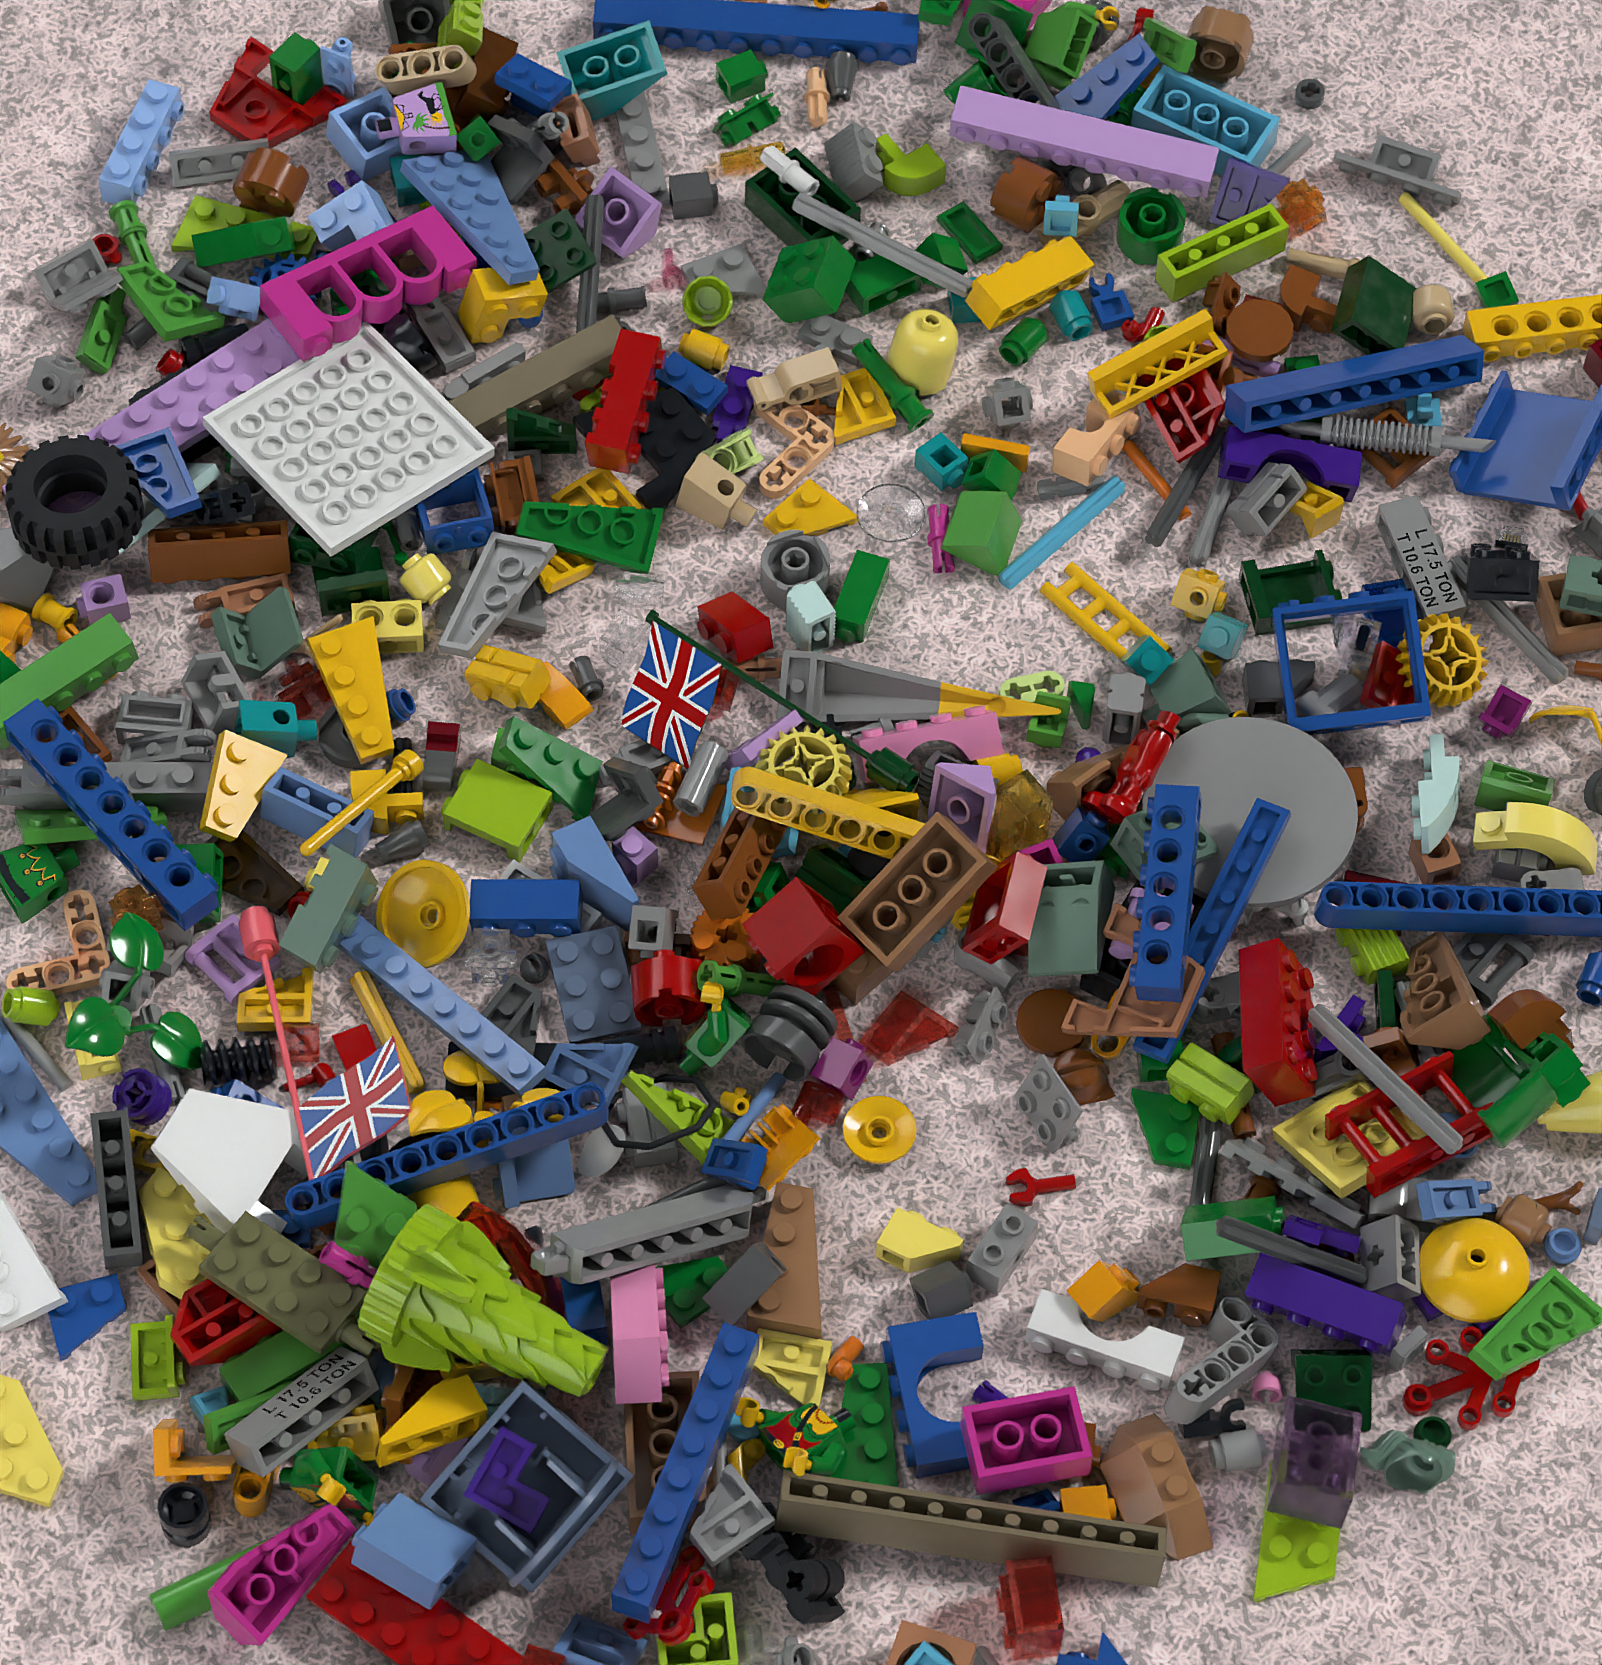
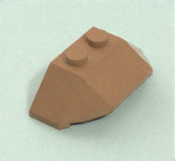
M1155 1413L1119 1425L1100 1463L1099 1469L1112 1498L1115 1500V1505L1122 1522L1166 1528V1555L1176 1561L1213 1549L1202 1498L1173 1432Z

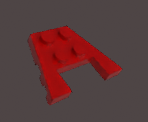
M251 36L245 44L242 56L238 57L234 64V71L229 81H225L209 111L212 122L241 141L267 138L269 148L328 120L330 111L348 104L347 99L324 85L310 100L301 106L256 76L270 63L269 56L273 53V50Z

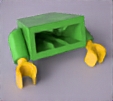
M1067 1L1051 12H1044L1038 15L1033 30H1027L1022 46L1025 48L1027 57L1033 61V66L1045 84L1062 91L1073 83L1072 79H1078L1098 25L1096 20L1101 21L1103 27L1108 31H1114L1118 28L1115 22L1106 21L1110 16L1120 17L1115 7L1106 6L1100 11L1096 10L1097 6Z

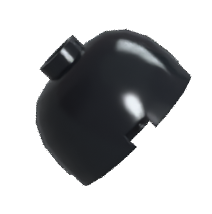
M402 307L399 314L397 313L389 321L382 323L378 333L422 375L437 367L439 363L433 357L434 354L422 334L411 323L412 319Z

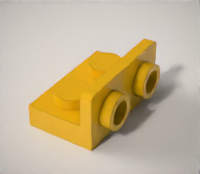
M374 1403L356 1406L352 1413L343 1416L307 1444L308 1449L344 1446L348 1447L363 1462L376 1460L375 1449L384 1432L382 1418L386 1417V1408L375 1410Z

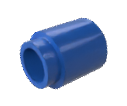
M1602 950L1588 955L1576 983V988L1578 989L1577 997L1581 1001L1593 1006H1602Z

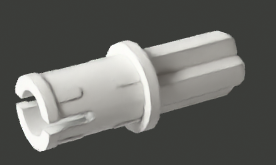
M774 146L766 147L763 150V153L760 155L761 162L774 171L782 183H788L799 193H804L810 197L816 193L820 185L819 181L800 168V163L797 160H790Z

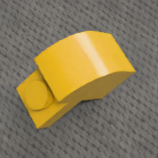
M386 769L350 771L352 801L386 775ZM386 792L368 807V809L374 811L372 832L389 834V822L403 825L408 820L410 823L416 820H424L423 793L388 794Z

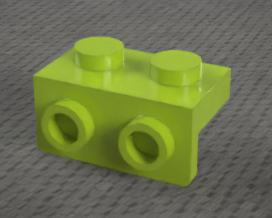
M173 1314L165 1315V1321L130 1324L132 1397L134 1401L180 1397V1385L186 1384L184 1362H179L178 1347L170 1336L175 1323Z

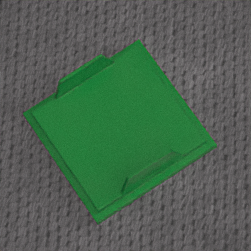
M971 0L954 43L966 49L967 54L978 60H985L968 33V23L973 15L985 12L1002 19L1021 46L1034 14L1007 0ZM991 23L985 29V36L991 30ZM1007 49L1003 51L1001 61L1006 58Z

